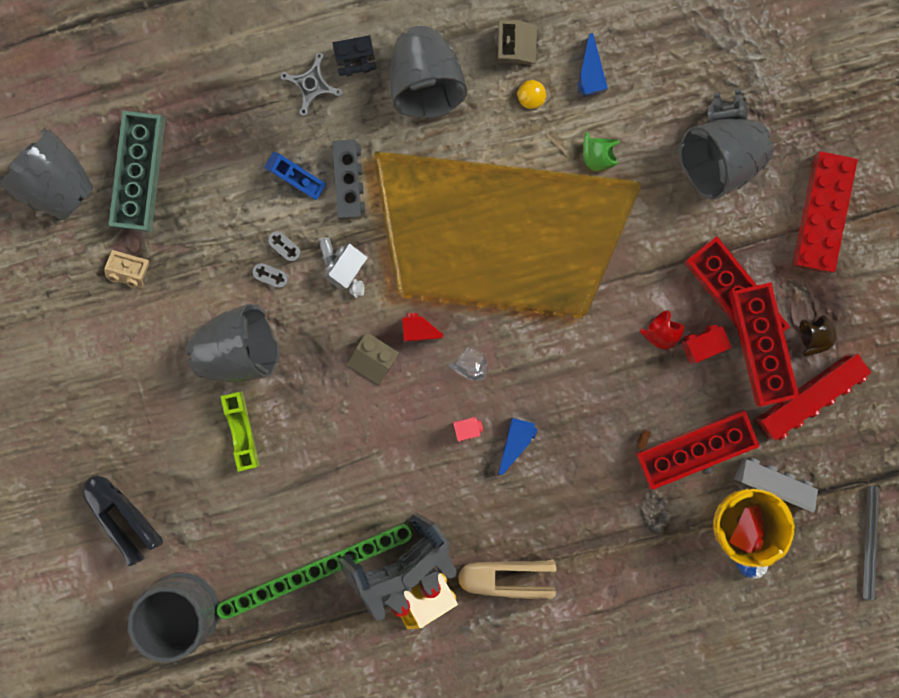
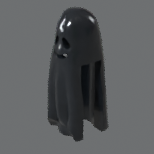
M96 475L84 482L82 497L113 543L120 550L128 566L136 565L145 558L108 514L115 506L121 511L150 550L158 548L163 544L162 537L155 531L145 516L107 478Z

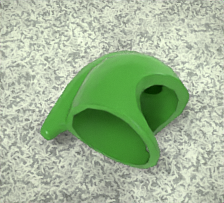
M585 133L583 156L586 166L595 172L605 171L616 166L618 160L613 153V147L619 144L620 141L617 139L590 138L589 133Z

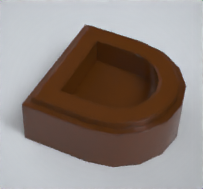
M645 429L641 431L636 447L645 450L651 434L650 431Z

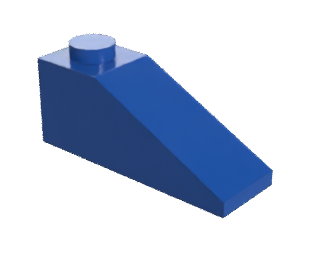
M590 33L587 38L579 82H577L578 91L583 93L584 98L605 93L608 89L593 33Z
M276 152L271 154L264 166V169L315 200L318 199L326 186V183Z
M516 418L511 419L498 471L499 475H503L531 443V439H535L537 433L535 423Z

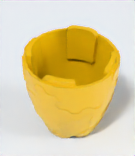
M760 489L735 491L720 503L715 512L713 528L716 540L727 555L736 562L750 567H767L774 564L778 559L783 558L789 551L794 536L793 517L788 506L773 493ZM759 504L761 505L764 528L762 540L764 542L759 551L756 550L750 554L730 543V540L737 526V518L742 516L745 507Z

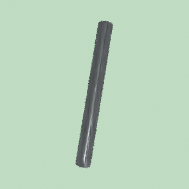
M872 485L867 486L863 589V598L865 600L875 599L879 488Z

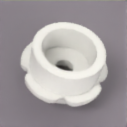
M354 279L349 285L350 294L355 298L364 295L362 280L357 281Z

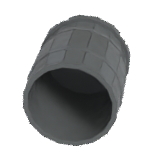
M175 572L162 577L138 598L130 612L128 632L133 645L143 656L157 662H174L192 654L214 632L219 619L217 607L220 602L214 588L204 578L190 573Z

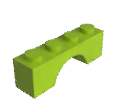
M243 391L220 396L224 414L232 433L233 453L237 471L259 467L260 464Z

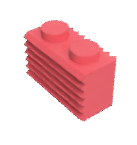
M476 417L453 423L459 442L469 438L472 439L473 437L476 438V436L480 437V432H484L481 420H477Z

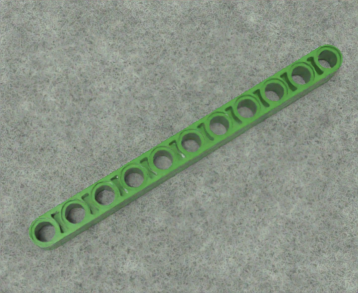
M405 523L396 525L229 597L218 605L217 614L222 619H229L342 570L338 558L345 556L347 551L355 553L356 558L353 561L357 564L410 540L412 528ZM405 528L408 530L409 535L405 538L400 537L398 530ZM382 536H388L391 539V543L383 545L380 539ZM366 543L371 544L373 551L370 553L365 552L363 545ZM335 559L338 562V566L331 568L328 565V560ZM313 566L318 567L320 574L313 575L310 568ZM294 574L301 575V583L294 582ZM282 582L285 586L284 590L276 589L275 583ZM259 589L266 591V598L259 597ZM240 598H248L249 605H242ZM223 605H229L231 613H225L222 608Z

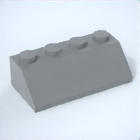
M749 457L748 460L742 458L734 477L735 480L756 489L773 493L784 501L814 513L818 489L812 487L813 483L802 479V482L794 480L796 476L784 472V475L777 472L778 468L769 464L766 467L759 465L760 461L755 458Z

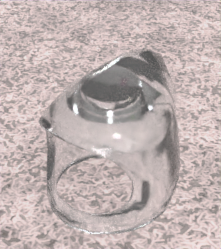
M469 346L464 350L456 364H448L456 374L467 380L483 381L486 379L488 369L486 357Z

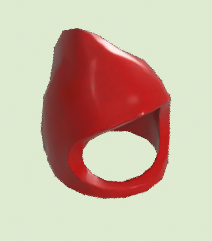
M665 310L650 323L647 330L640 329L639 332L652 345L666 350L673 348L680 341L685 326L682 323L670 321L671 313L669 310Z

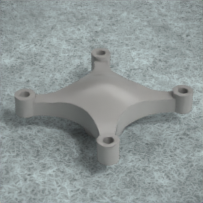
M322 53L316 54L314 65L306 73L296 76L289 75L286 72L281 74L283 80L294 82L301 90L303 105L300 109V114L303 116L308 115L309 105L316 97L325 93H332L338 97L343 95L341 89L329 86L323 79L321 62L324 60V55Z

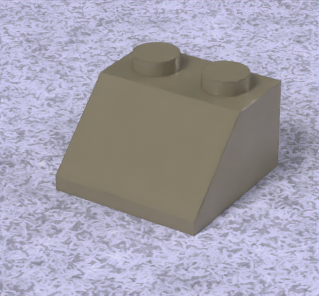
M366 332L347 365L380 385L400 352Z

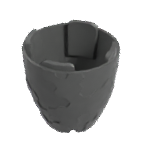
M415 26L409 28L406 34L402 33L397 38L391 61L390 86L393 106L400 115L434 119L447 115L465 100L467 86L459 60L448 42L437 30L434 31L432 27Z
M720 119L691 127L686 131L679 148L680 163L700 196L707 199H718L740 189L764 169L773 157L774 146L773 142L769 140V130L761 122L748 119Z
M44 128L40 132L42 135L37 143H31L10 164L11 171L6 177L0 176V187L28 207L65 220L91 193L93 186L74 153L50 129Z
M246 304L225 311L202 325L188 340L186 354L191 356L189 364L197 377L225 382H245L269 377L273 374L276 363L279 361V346L265 317V311L258 305Z

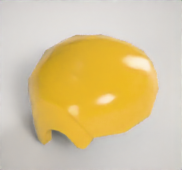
M526 80L520 84L517 90V97L520 104L525 108L537 109L545 102L546 90L539 81Z

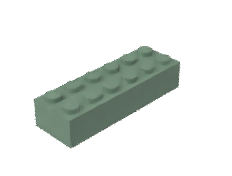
M130 111L122 112L109 217L110 227L152 233L166 119L161 115Z

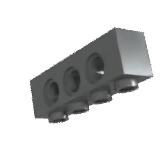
M355 139L332 141L338 219L362 218V213H365V204L361 202L360 194H364L363 182L359 183V175H362V164H358V156H361L360 144L357 145ZM346 156L353 158V162L350 165L343 164V159ZM347 175L354 176L352 184L344 183V178ZM354 194L356 196L355 201L351 204L345 201L346 196Z

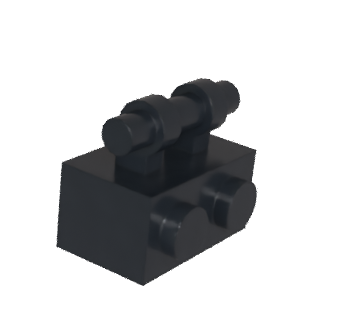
M370 35L332 42L337 66L345 65V68L338 69L339 76L347 75L349 77L353 76L352 74L364 72L365 74L377 69L375 62L368 63V60L375 59ZM362 62L361 65L351 66L352 63Z

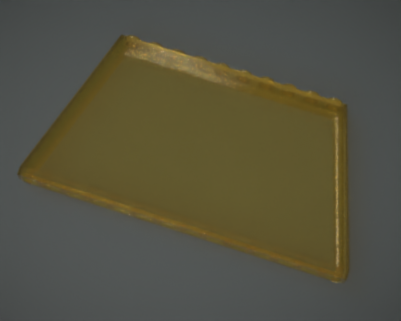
M374 152V166L396 293L400 294V298L411 299L412 296H419V300L423 301L437 298L440 303H450V300L457 301L458 305L468 306L469 302L476 303V307L488 308L489 304L495 305V309L507 310V307H515L514 311L526 312V309H533V313L545 314V311L553 312L552 315L564 316V313L572 314V318L583 319V315L586 316L589 312L638 196L641 184L639 181Z

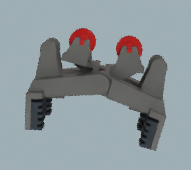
M418 513L409 518L408 521L411 522L415 531L418 532L421 540L400 557L396 563L365 573L363 566L360 564L356 565L349 554L338 558L347 583L358 592L368 612L373 614L376 620L380 621L385 618L386 614L383 603L388 605L391 612L396 616L403 617L407 615L411 609V604L406 599L404 592L406 590L410 592L411 588L417 583L420 585L421 593L425 597L433 599L441 592V585L438 579L439 572L444 573L448 578L456 576V569L448 555L449 542L436 523Z

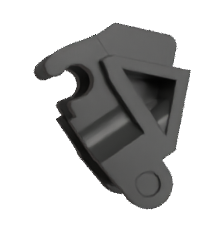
M736 89L734 101L723 103L720 92L714 93L713 103L708 106L709 122L720 119H748L747 102L743 101L741 89Z

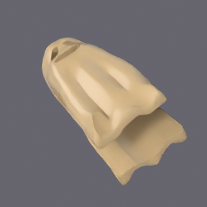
M553 559L548 561L474 562L465 565L460 570L458 577L461 588L473 594L517 599H552L556 596L555 586L495 585V570L556 572V562Z

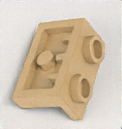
M112 250L104 268L105 276L111 282H121L132 288H143V279L149 266V260Z

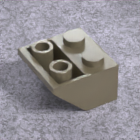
M499 20L497 63L536 64L537 25L519 20Z

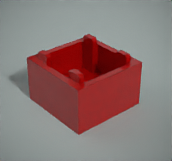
M710 325L705 327L706 331L703 333L683 337L684 341L681 342V345L689 363L700 362L732 348L723 326Z

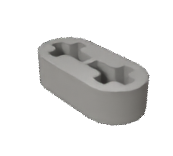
M276 231L270 234L269 244L285 259L294 262L300 258L301 251L299 247L283 233ZM275 236L282 237L280 240L284 243L283 247L278 243L276 245L273 244ZM289 247L291 250L295 248L297 255L289 258V252L285 248Z
M263 263L257 264L253 268V276L259 281L277 288H283L288 284V276L281 270ZM265 267L264 271L270 273L269 277L265 275L259 277L257 270ZM282 274V278L285 280L278 285L276 284L277 280L273 279L272 275L280 276Z

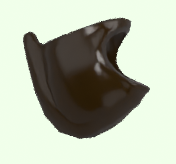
M826 316L819 317L813 324L805 319L801 320L799 326L801 338L807 348L802 352L804 356L822 353L834 346L836 331Z

